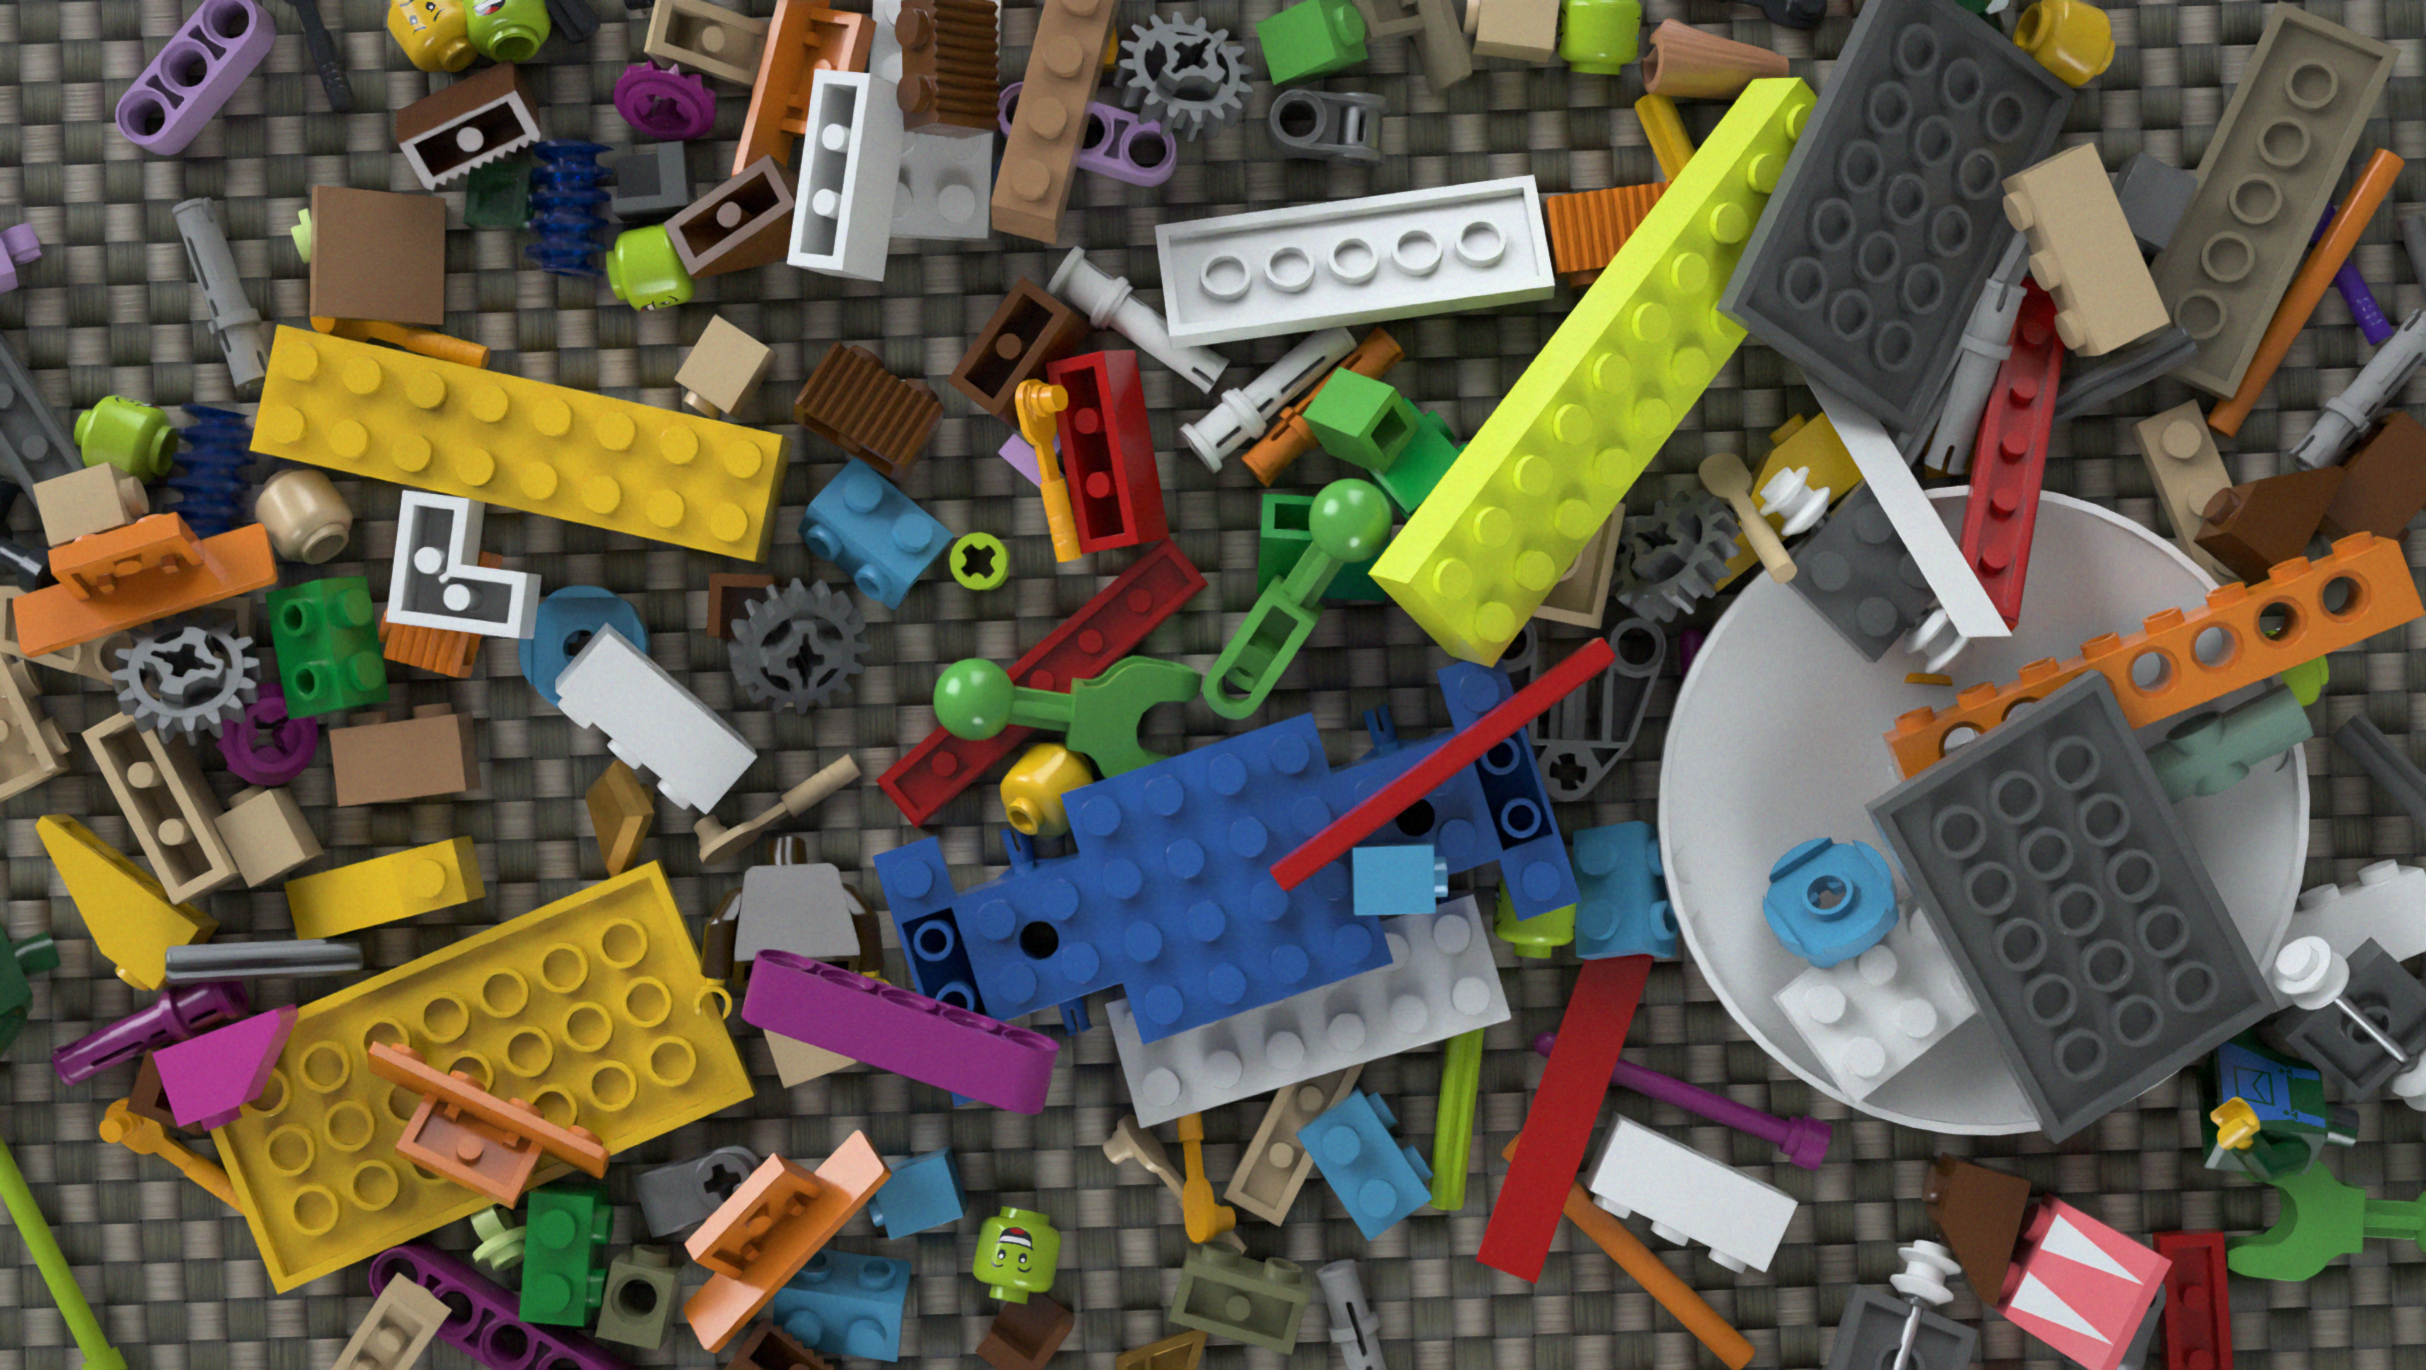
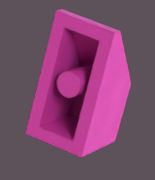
M295 1003L152 1053L178 1127L200 1120L204 1131H208L243 1118L239 1105L260 1097L299 1016Z

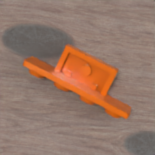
M831 0L777 1L774 16L769 25L768 39L757 80L752 89V99L743 133L736 149L731 177H734L767 154H770L787 167L794 137L805 139L815 69L864 73L877 24L876 21L863 14L829 9Z
M173 512L166 515L154 514L145 516L133 525L104 534L83 535L76 538L71 544L48 550L51 573L60 584L18 596L13 600L20 650L28 658L37 657L274 584L278 580V574L269 531L262 523H256L200 540L178 513Z
M373 1042L367 1052L368 1070L372 1074L423 1097L395 1146V1155L512 1210L516 1206L543 1154L598 1179H602L608 1169L610 1151L602 1147L603 1141L601 1138L587 1129L570 1125L565 1130L544 1120V1113L531 1103L518 1098H510L508 1103L486 1093L485 1085L478 1079L456 1070L451 1071L450 1075L440 1072L426 1065L427 1059L421 1053L406 1045L393 1043L391 1048L378 1042Z
M859 1130L855 1131L814 1173L773 1153L684 1243L694 1262L716 1271L683 1306V1312L705 1350L718 1353L891 1177L890 1168L868 1135Z

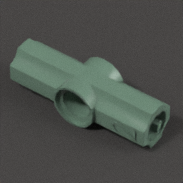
M2282 683L2223 713L2208 711L2186 719L2169 730L2166 734V741L2145 750L2144 753L2171 804H2174L2192 794L2201 797L2224 791L2243 780L2249 774L2250 766L2279 754L2314 736L2303 708L2286 683Z

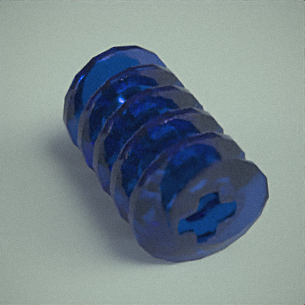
M552 139L534 144L533 155L549 164L531 171V181L548 190L529 196L528 206L545 215L544 217L527 221L526 232L544 241L528 245L524 248V257L541 266V268L536 270L559 276L589 279L604 278V271L587 263V257L604 253L607 249V245L590 238L589 234L592 230L609 227V220L593 213L592 206L611 201V194L594 187V180L613 176L614 169L596 161L598 154L614 151L613 148L597 143L571 139Z
M182 403L180 411L198 422L194 426L178 428L176 437L193 446V449L172 454L171 462L188 471V475L169 478L166 487L182 495L183 501L163 504L161 512L165 514L177 512L197 537L210 538L236 530V527L226 522L227 518L247 515L248 507L233 499L231 494L233 492L252 490L253 485L252 481L236 473V468L256 465L258 459L255 455L241 448V442L252 441L254 427L245 422L246 417H250V415Z

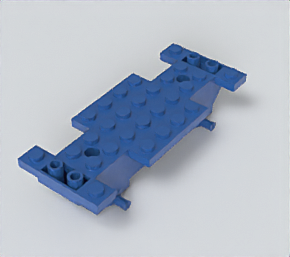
M1502 656L1492 668L1465 660L1435 670L1452 720L1453 730H1446L1419 740L1398 739L1388 710V704H1383L1376 707L1383 727L1382 732L1379 729L1373 708L1361 712L1374 748L1368 750L1358 760L1334 768L1329 767L1312 713L1308 712L1062 793L1061 798L1079 850L1078 852L1057 859H1036L1029 836L1013 827L1021 848L1019 850L1012 828H1006L999 832L1002 835L1012 867L996 879L966 888L959 893L956 892L938 835L874 855L873 860L917 993L1002 1022L1058 1004L1065 1025L1066 1035L1073 1036L1078 1034L1079 1030L1071 1009L1075 1012L1081 1033L1093 1028L1082 996L1123 983L1142 1043L1145 1045L1394 963L1379 916H1355L1352 911L1350 849L1289 892L1282 890L1270 873L1269 867L1513 696L1514 692ZM1525 726L1423 797L1429 803L1432 812L1430 823L1424 830L1418 833H1406L1399 829L1396 817H1394L1359 842L1430 841L1434 845V857L1446 856L1447 875L1498 860L1516 918L1519 922L1582 901ZM1449 892L1447 897H1438L1440 904L1451 901ZM1034 921H1044L1052 925L1059 937L1058 948L1047 955H1037L1031 952L1023 941V930L1026 925ZM950 1091L955 1107L975 1101V1099Z

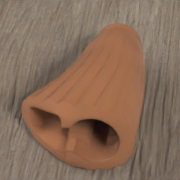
M1667 18L1651 34L1649 39L1650 45L1656 46L1648 57H1642L1640 62L1643 85L1649 94L1702 99H1738L1753 79L1789 78V61L1785 55H1776L1775 52L1715 36L1689 27L1672 18Z

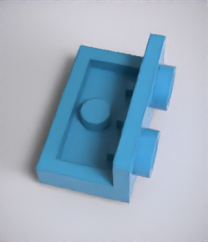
M855 457L809 504L797 530L798 534L805 539L807 546L816 556L825 561L835 563L855 580L857 587L862 593L872 600L882 601L892 610H896L901 605L911 587L946 550L954 537V534L871 467Z
M1633 821L1573 831L1574 878L1582 901L1577 902L1576 957L1596 960L1643 953L1660 958L1674 957L1676 955V936L1679 932V925L1670 904L1661 867L1657 827L1642 821Z
M1357 1084L1352 1088L1347 1097L1296 1131V1135L1369 1242L1432 1199L1425 1181L1434 1176V1174L1413 1143L1402 1150L1389 1131V1128L1397 1124L1398 1121L1377 1090L1366 1097Z
M820 1248L774 1295L773 1326L782 1325L783 1334L792 1333L793 1341H802L804 1349L897 1362L902 1342L905 1300L912 1264L908 1261L888 1259L881 1256H868Z

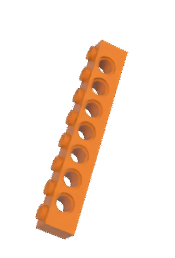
M2370 531L2344 537L2331 544L2333 554L2309 563L2306 556L2279 563L2267 570L2270 579L2248 588H2245L2244 582H2235L2219 587L2204 596L2207 604L2185 613H2182L2180 607L2159 611L2142 620L2143 630L2123 638L2119 637L2118 632L2099 635L2083 642L2079 646L2082 654L2057 663L2055 657H2047L2031 662L2017 670L2020 679L1995 688L1992 681L1971 686L1955 695L1957 704L1933 713L1931 706L1906 712L1894 719L1895 729L1882 733L1900 781L1903 783L1946 757L1944 745L1952 731L1962 727L1971 728L1976 739L2007 720L2009 712L2018 704H2034L2090 669L2102 672L2132 730H2136L2426 615L2399 543L2393 539L2379 536L2372 537ZM2342 577L2348 587L2347 598L2341 607L2328 611L2323 602L2324 589L2331 580ZM2279 602L2285 612L2284 624L2275 634L2264 636L2259 627L2260 615L2268 605ZM2217 627L2222 635L2221 650L2214 658L2200 661L2195 650L2196 641L2202 632L2209 628ZM2146 653H2156L2160 661L2158 676L2147 685L2137 686L2132 676V669L2136 660Z

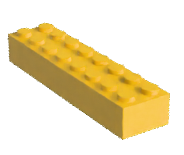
M277 324L250 450L766 565L793 441L780 434Z

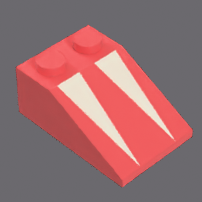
M2046 1192L2041 1203H2033L2021 1221L2019 1236L2022 1237V1240L2009 1261L1997 1306H1990L2011 1322L2087 1369L2117 1370L2172 1261L2114 1226Z

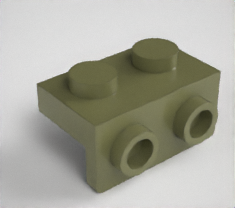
M1211 1240L1208 1243H1204L1203 1246L1189 1242L1168 1321L1292 1355L1305 1307L1309 1306L1312 1296V1276L1303 1274L1301 1266L1286 1259L1269 1257L1263 1263L1242 1257L1241 1251L1238 1248L1224 1242Z

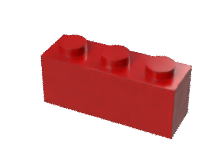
M1105 350L1046 363L1049 385H1062L1068 394L1066 409L1056 411L1055 417L1081 554L1170 539L1136 351Z

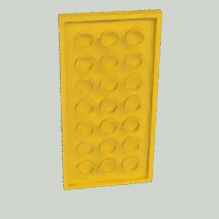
M660 859L651 861L297 1008L299 1016L260 1097L239 1105L243 1118L210 1130L277 1294L286 1292L497 1203L395 1155V1146L423 1097L378 1077L368 1070L367 1052L373 1042H378L391 1048L393 1043L406 1045L421 1053L428 1061L426 1065L447 1075H450L453 1070L469 1074L485 1085L486 1093L508 1103L510 1098H518L531 1103L544 1113V1120L565 1130L570 1125L587 1129L602 1139V1147L610 1151V1156L757 1094L727 1019L723 1020V1009L716 992H709L701 998L702 1009L700 1017L694 1011L693 1002L696 993L706 984V977L700 973L702 958ZM543 1154L523 1192L578 1169Z

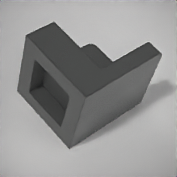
M683 141L657 143V153L620 156L617 158L616 169L619 198L611 200L612 213L623 222L672 218L698 201L694 155L692 150Z

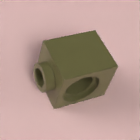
M637 1244L633 1246L632 1251L624 1249L611 1263L595 1337L658 1351L670 1337L686 1263L670 1260L671 1252L657 1246ZM642 1279L649 1282L657 1294L656 1305L653 1307L637 1305L629 1295L628 1286L630 1280Z

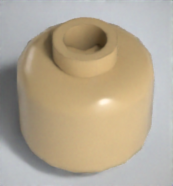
M289 468L275 473L265 482L263 492L255 506L257 522L262 523L266 527L272 544L286 560L295 562L305 561L307 564L312 565L319 564L337 555L349 541L348 533L352 528L353 513L327 475L322 471Z

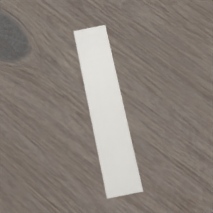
M1796 364L1960 636L2013 637L1880 421Z

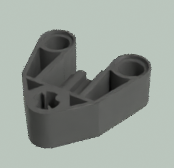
M1642 617L1623 619L1612 624L1603 635L1604 640L1616 657L1614 658L1615 662L1602 670L1600 677L1596 678L1594 740H1585L1587 682L1548 709L1547 738H1537L1538 716L1525 725L1548 796L1564 801L1578 800L1585 796L1634 743L1667 649L1665 635L1656 623H1649ZM1530 620L1520 631L1523 643L1519 653L1509 660L1503 659L1514 694L1540 677V674H1537V632ZM1629 628L1640 630L1645 634L1649 643L1648 655L1637 665L1629 664L1623 660L1618 650L1619 638ZM1568 753L1569 763L1578 765L1580 773L1577 780L1568 779L1571 784L1569 788L1561 789L1560 780L1549 776V768L1551 763H1561L1557 756Z

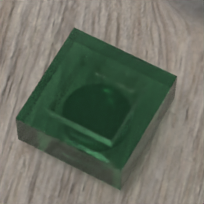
M483 161L480 169L471 166L468 176L463 223L473 229L533 233L540 170L532 164L492 161V164Z

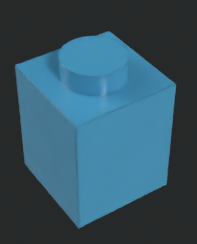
M1430 841L1357 843L1350 848L1352 911L1355 916L1436 913V897H1447L1448 875L1446 856L1434 857V845Z
M950 1146L889 1165L891 1177L867 1201L875 1226L885 1225L890 1240L962 1218L969 1207Z

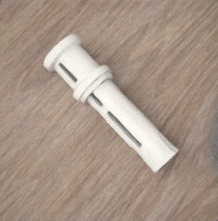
M1076 245L1056 271L1045 292L1053 298L1060 295L1089 315V324L1096 329L1101 327L1105 330L1108 326L1112 327L1198 386L1207 395L1230 360L1226 357H1221L1205 345L1171 349L1167 319L1130 294L1133 287L1128 285L1130 281L1122 276L1115 280L1084 258L1085 250Z
M1345 326L1316 330L1289 353L1282 356L1279 361L1242 391L1236 387L1232 391L1230 389L1226 390L1221 394L1222 403L1195 425L1184 424L1179 428L1181 435L1207 468L1214 474L1222 468V459L1248 438L1252 437L1256 440L1264 434V429L1267 428L1265 421L1301 391L1309 387L1312 382L1349 352H1353L1358 347L1356 341Z

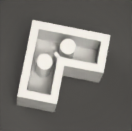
M403 490L386 622L517 639H534L542 575L477 567L485 502L469 498Z

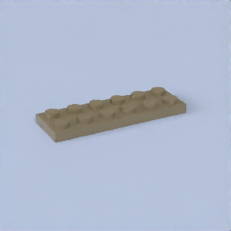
M2280 0L2278 1L2193 175L2194 178L2199 180L2167 248L2154 256L2148 269L2171 322L2111 350V352L2118 355L2124 354L2178 326H2185L2189 330L2199 354L2195 359L2164 375L2228 403L2233 399L2401 50Z

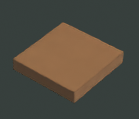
M323 185L313 187L310 317L432 327L443 325L446 198Z

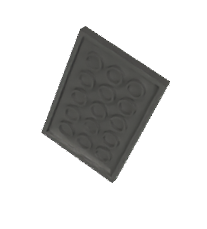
M1866 0L1715 310L1896 432L1914 434L1984 289L1986 277L1990 276L2013 228L2003 207V197L2007 194L2001 181L2046 159L2077 93L1978 15L1966 10L1954 0Z
M2088 670L1864 805L2045 1137L2056 1145L2279 1009L2104 675L2100 671Z

